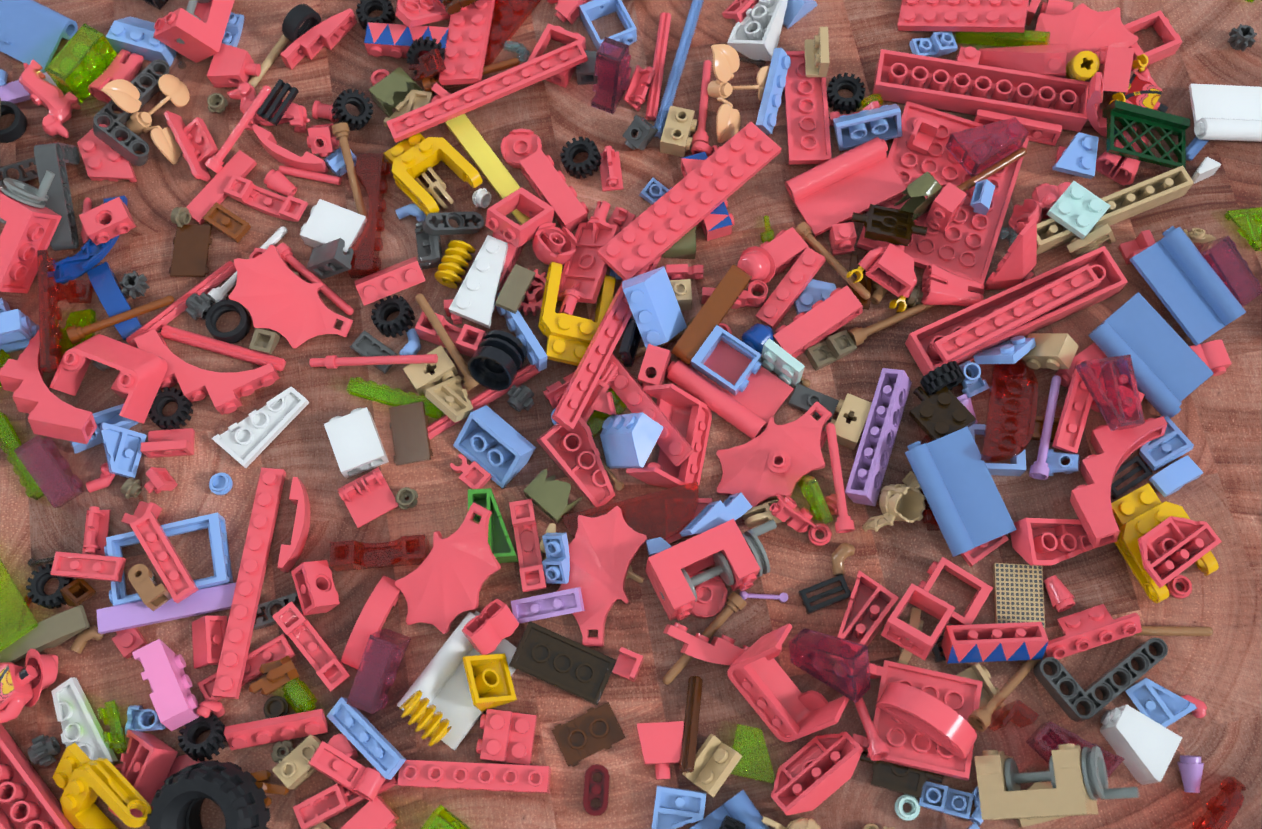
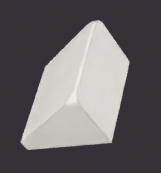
M1209 157L1205 158L1192 176V181L1195 184L1214 175L1221 164Z

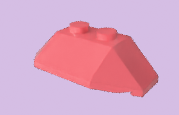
M1173 516L1168 517L1138 539L1143 567L1159 588L1163 587L1222 542L1207 522H1197Z
M847 731L840 732V734L815 736L778 768L771 798L786 816L813 811L851 779L863 748Z

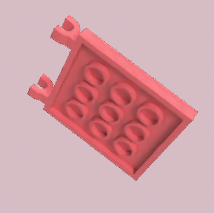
M884 660L883 667L866 662L863 677L881 679L877 702L889 683L898 682L915 687L937 698L956 711L967 722L970 714L975 709H979L983 681ZM876 706L873 725L878 738L887 744L890 752L889 756L881 761L968 781L974 744L966 759L963 760ZM853 733L852 738L863 750H867L868 737Z

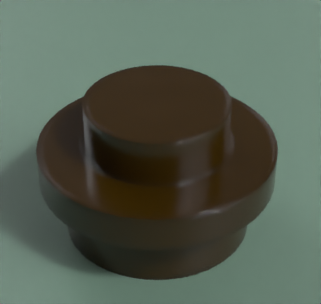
M281 696L270 697L264 705V714L268 719L285 716L289 710L287 700Z

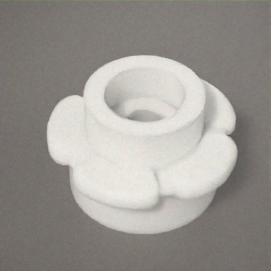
M479 188L473 193L472 201L476 208H487L489 206L491 193L487 189Z

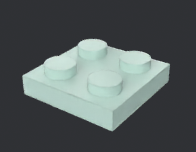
M1073 181L1046 215L1083 240L1106 213L1110 205L1076 181Z
M770 338L764 343L761 357L762 366L770 372L773 371L779 376V379L795 388L797 383L799 384L805 366Z

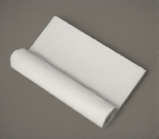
M1211 84L1189 85L1195 125L1194 133L1198 139L1262 142V87Z
M470 611L397 704L400 708L411 695L421 690L423 694L420 700L427 697L429 699L427 706L434 704L436 706L434 713L440 711L443 714L441 720L447 718L450 721L448 727H452L441 740L453 750L458 747L484 712H481L473 705L462 659L464 656L481 655L474 649L462 632L464 626L471 619L480 615L478 611H475L474 614ZM504 638L495 651L489 654L505 653L510 675L515 672L516 669L510 667L509 664L517 647Z

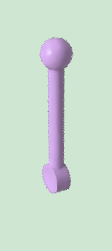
M746 591L739 593V596L744 600L747 598L775 599L782 603L788 600L786 593H781L780 595L753 594Z

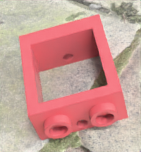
M1161 10L1124 25L1132 34L1153 26L1164 42V45L1145 53L1137 42L1129 47L1135 48L1133 60H1137L1136 57L1138 55L1145 54L1148 57L1147 65L1174 55L1182 44L1180 35L1175 32L1168 18L1164 16Z
M548 23L528 61L542 56L551 39L566 45L579 40L583 49L586 50L585 37L579 33H572L560 26ZM576 66L544 80L566 88Z
M521 187L487 209L485 226L519 248L534 238L540 225L552 223L555 208ZM517 209L531 219L519 226L507 218L506 215Z
M944 557L938 562L933 561L927 570L930 576L926 582L922 580L918 587L929 592L940 572L944 569L976 589L977 592L964 614L961 616L954 611L949 620L953 625H972L993 587Z
M911 583L887 620L881 636L925 661L948 624L955 607ZM908 602L940 620L931 636L898 619Z

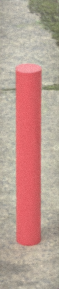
M281 165L278 169L283 175L341 185L342 178L338 176Z

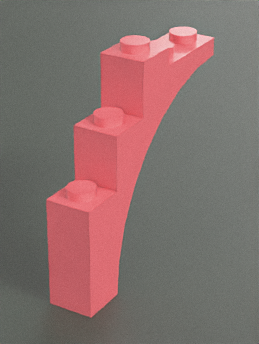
M39 329L35 336L30 339L23 353L19 355L18 360L8 359L5 365L0 368L2 387L6 391L14 392L12 397L18 411L29 414L28 422L34 434L87 444L97 429L93 413L76 408L60 400L45 385L43 371L46 358L53 345L48 331Z
M155 329L134 338L138 349L157 355L167 362V371L160 385V390H163L165 387L171 388L176 383H179L184 396L191 403L201 401L209 395L214 407L221 415L233 413L238 407L242 406L240 397L249 396L255 390L270 386L280 379L278 372L271 363L242 372H214L200 369L174 355L163 337Z
M1163 416L1156 419L1149 418L1143 423L1134 426L1127 425L1121 430H1118L1115 423L1100 425L1092 430L1090 442L1097 455L1092 454L1082 460L1080 472L1087 485H1079L1071 491L1070 503L1094 549L1117 542L1120 531L1113 516L1110 499L1113 478L1122 463L1135 450L1165 434L1168 423Z

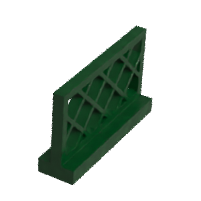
M1114 100L1103 109V118H1107V153L1172 169L1180 166L1186 168V129L1190 127V119ZM1114 120L1119 121L1124 127L1121 131L1114 124ZM1131 125L1138 126L1143 133L1138 135ZM1125 130L1133 138V141L1130 143L1122 134ZM1150 130L1157 131L1161 138L1157 140ZM1144 134L1152 143L1150 147H1147L1140 138ZM1169 134L1178 136L1177 145L1170 138ZM1115 137L1124 146L1123 148L1114 147ZM1161 140H1164L1171 148L1168 152L1159 143ZM1136 142L1143 152H1136L1131 144ZM1152 147H1155L1159 152L1160 158L1155 157L1150 151ZM1173 151L1178 157V162L1173 161L1169 153Z

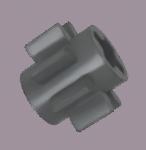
M1240 24L1237 29L1233 28L1230 31L1229 36L1231 37L1227 42L1230 43L1233 49L1242 50L1243 52L1247 47L1251 48L1256 42L1254 38L1257 33H1254V29L1251 26Z
M136 271L124 274L122 281L119 282L123 287L122 293L125 296L130 295L134 300L136 297H144L146 289L150 288L146 283L147 278L144 274L139 276Z
M204 292L201 295L195 293L186 300L188 308L185 311L194 320H197L199 317L204 320L214 302Z
M523 384L520 387L513 385L507 392L509 397L508 404L518 412H521L522 409L529 411L535 404L532 399L534 393Z
M42 734L32 739L33 745L28 748V756L33 764L39 763L40 766L44 765L46 767L57 761L55 756L61 752V748L55 737L49 738L48 735L44 736Z

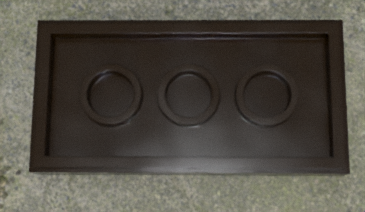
M529 621L509 666L597 706L617 660Z

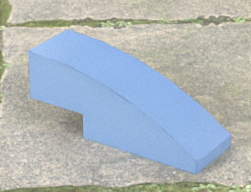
M123 403L93 413L97 429L89 442L82 444L70 441V444L76 454L103 443L100 430L102 422L125 429H130L139 422L119 415L124 405Z
M742 493L730 495L723 503L721 500L711 502L679 534L682 537L697 535L731 519L737 520L752 508V505Z

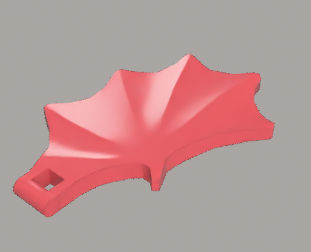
M1081 3L1071 12L1063 15L1051 16L1040 13L1032 37L1024 46L1066 44L1067 65L1072 58L1082 51H1092L1095 53L1098 52L1099 48L1108 46L1129 48L1139 38L1130 33L1121 22L1119 7L1110 11L1097 12Z
M270 245L264 253L255 258L234 259V265L237 270V282L234 290L228 297L230 300L239 302L248 309L255 328H265L279 332L287 339L292 348H298L309 339L318 335L338 334L347 338L354 320L329 309L318 294L319 289L325 286L324 283H308L289 269L276 246ZM338 319L343 321L340 330L334 328Z
M817 401L804 415L793 422L777 425L775 424L774 417H770L766 430L759 436L743 445L718 450L716 455L721 462L723 474L721 482L717 487V493L720 495L742 493L752 507L759 506L760 503L770 497H776V493L783 497H791L796 484L804 475L814 470L823 469L826 466L821 452L820 439L824 426L832 416V413ZM816 412L821 416L818 421L812 417ZM777 450L785 451L791 459L790 468L781 474L772 472L767 463L769 455ZM777 458L775 460V464L780 465L783 462L782 458Z
M473 502L459 529L447 538L442 537L440 531L434 532L433 548L427 558L417 569L395 581V586L401 590L407 601V625L419 622L432 624L441 633L445 634L449 632L452 622L460 613L478 608L479 592L483 583L490 575L501 568L488 544V526L492 511ZM475 514L481 516L480 522L473 520Z
M619 506L614 507L607 514L595 518L583 515L578 516V529L575 538L569 544V582L561 584L557 590L581 588L585 611L571 614L575 617L583 636L582 643L587 647H604L605 622L610 609L617 600H623L626 604L630 602L624 590L625 579L631 561L646 540H648L646 535L636 532L627 525L623 518L622 509ZM589 630H598V637H589Z

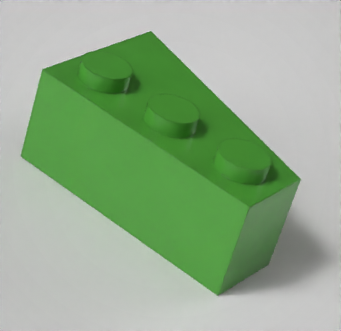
M492 489L468 490V511L473 502L492 511L488 526V544L499 563L519 562ZM475 514L473 520L480 522L481 516Z

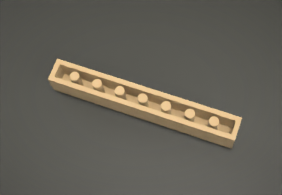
M1180 166L1105 196L1101 199L1108 203L1110 207L1094 227L1101 224L1104 226L1107 223L1109 226L1182 197L1194 182L1184 166ZM1052 218L1038 223L1037 255L1064 245L1078 236Z

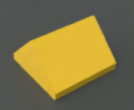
M505 653L464 656L462 658L473 705L481 712L517 700Z

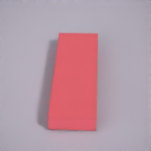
M56 551L50 575L121 582L126 559L123 557Z

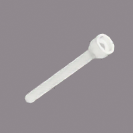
M284 226L280 227L260 248L267 249L270 245L275 246L287 233V228ZM237 271L221 287L212 288L207 293L214 303L226 300L227 293L236 285Z

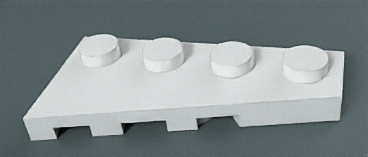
M487 235L449 307L450 313L490 329L496 295L500 286L501 273L503 272L508 251L507 242Z
M292 386L266 402L267 405L258 411H252L248 414L247 418L239 423L232 424L228 427L227 431L221 435L217 434L211 439L244 468H247L309 404V401Z
M71 677L53 689L51 693L57 721L61 722L63 731L60 734L62 744L68 747L76 743L91 760L105 758L112 765L117 762L118 759L77 678Z

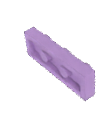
M580 587L511 601L512 613L519 624L585 611Z

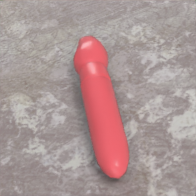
M89 197L84 199L82 213L92 209V202ZM82 224L81 238L85 244L90 238Z

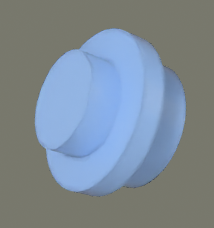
M217 473L209 481V488L216 495L227 494L233 486L232 478L226 473Z

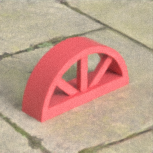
M898 682L889 683L876 704L881 710L963 760L966 759L977 739L975 730L961 715L937 698L915 687Z

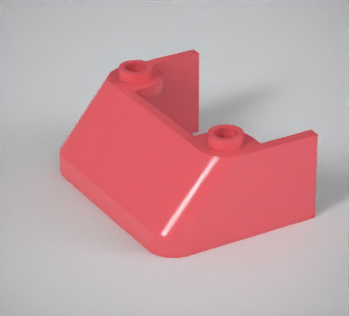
M101 334L85 340L64 353L49 388L76 396L91 360L97 361L121 371L117 379V386L121 391L128 393V396L119 415L144 424L167 371L165 359Z
M672 383L644 386L643 391L657 399L656 405L694 449V452L679 466H675L660 448L657 463L648 462L644 468H627L626 473L648 485L685 492L696 491L700 484L711 426V409L705 403Z
M790 623L760 637L731 664L727 671L730 681L772 733L783 742H791L837 724L850 699L845 695L828 702L817 691L801 693L774 658L782 651V644L792 629Z

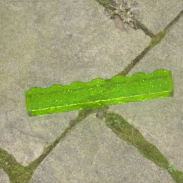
M1025 30L1024 33L956 32L955 40L956 43L1001 47L1049 45L1050 32Z
M351 377L346 388L350 395L392 407L423 401L425 414L428 417L439 419L443 416V412L424 395L417 396L413 392H403L399 388L392 389L385 384L378 385L374 381L367 382L360 377Z
M0 411V447L8 455L6 457L8 462L14 466V473L19 475L20 484L23 487L25 486L26 495L29 498L32 497L38 500L48 494L49 491L8 417Z

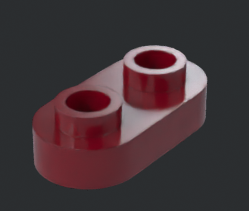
M600 764L590 766L585 773L583 806L585 811L592 816H600L608 808L610 775L608 770ZM595 773H600L602 775V780L600 782L593 781V775ZM595 798L601 802L598 808H593L591 805L592 800Z

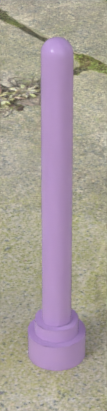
M1058 375L1053 376L1051 380L1037 461H1034L1033 465L1030 466L1029 476L1038 480H1046L1049 476L1050 469L1046 460L1061 384V377Z

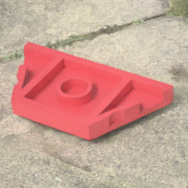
M100 124V125H99V126H101V127H108V126L105 125V124ZM93 128L77 142L88 177L92 181L109 180L118 182V179H125L130 182H137L131 163L96 137ZM121 137L116 138L119 141H123Z

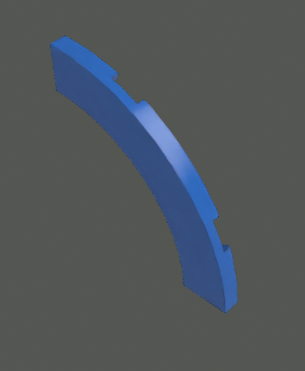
M118 196L127 206L126 196ZM117 197L103 199V204ZM120 235L97 246L89 239L74 256L42 266L43 286L46 289L56 287L87 273L109 253Z

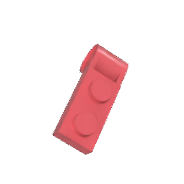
M760 280L751 282L748 286V291L743 290L731 308L761 307L766 302L767 285ZM702 288L701 304L706 303L716 288ZM757 291L760 292L762 295L755 296L752 293Z
M324 741L319 744L308 762L309 766L373 802L386 780L378 771L364 767Z

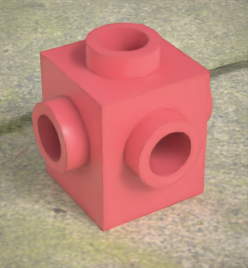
M333 124L312 125L308 128L307 145L309 149L311 148L312 154L326 157L337 149L339 140L333 136L331 129Z

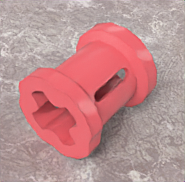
M315 100L312 108L313 119L323 118L329 119L330 122H336L333 118L335 113H332V105L323 104Z

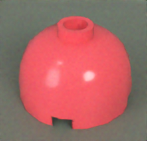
M555 223L540 225L532 241L535 256L546 265H550L551 261L563 265L572 258L576 251L577 240L574 235L565 227H562V229L555 227Z

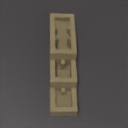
M83 605L56 614L1 641L0 663H16L25 658L30 649H36L40 653L46 648H55L89 628Z

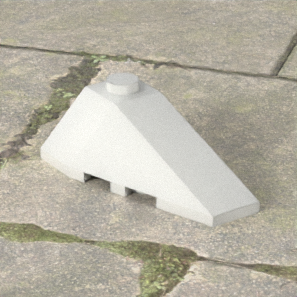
M759 0L753 9L749 8L746 11L744 20L741 23L737 22L734 26L727 44L751 60L771 61L774 48H777L788 0Z

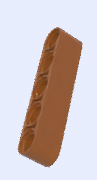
M733 264L678 340L671 353L690 365L692 358L716 325L719 326L752 279V276Z

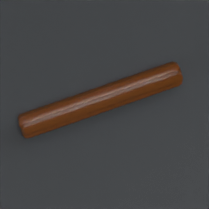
M690 676L688 679L679 769L685 773H692L695 766L703 680L699 676Z

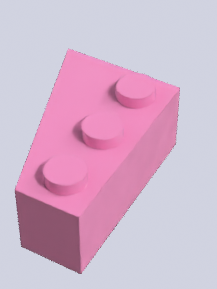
M160 639L132 652L134 659L139 660L145 671L140 674L144 681L149 680L152 690L149 696L160 722L165 727L173 731L199 718L196 713V708L199 707L196 697L191 694L192 682L189 676L185 674L184 668L186 663L181 654L177 655Z

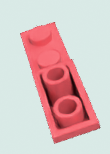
M675 622L674 626L667 624L663 632L684 643L680 651L681 653L715 664L731 665L749 648L746 645H743L742 648L735 646V640L723 634L721 638L714 636L709 644L710 639L699 633L693 636L687 633V627Z

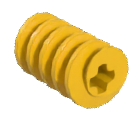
M1092 51L1078 53L1066 65V78L1080 81L1090 79L1099 69L1100 62L1097 55Z
M450 241L448 248L445 250V256L441 259L442 263L438 265L439 271L435 272V279L444 286L457 289L458 286L455 282L462 283V278L458 275H465L466 271L462 268L469 267L465 260H472V256L469 253H475L476 249L464 241Z
M418 690L399 709H404L401 715L402 718L408 715L411 716L408 722L409 725L415 722L418 723L414 730L415 732L424 730L422 739L431 737L428 745L432 746L439 742L450 731L452 726L448 727L450 721L447 718L441 720L443 714L440 711L434 713L436 710L434 704L427 706L429 703L427 697L420 700L423 693L421 690Z

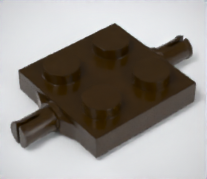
M870 204L866 215L853 212L851 220L864 223L866 228L864 238L893 243L895 245L908 246L912 234L926 236L927 227L914 225L912 212Z
M921 386L913 391L921 400V403L910 410L909 415L932 441L967 426L969 428L976 421V418L946 386L932 395H928Z
M865 751L862 752V756L859 759L860 761L872 764L873 775L870 785L919 799L927 779L940 783L943 782L944 775L881 760L872 761L870 758H867L868 752Z

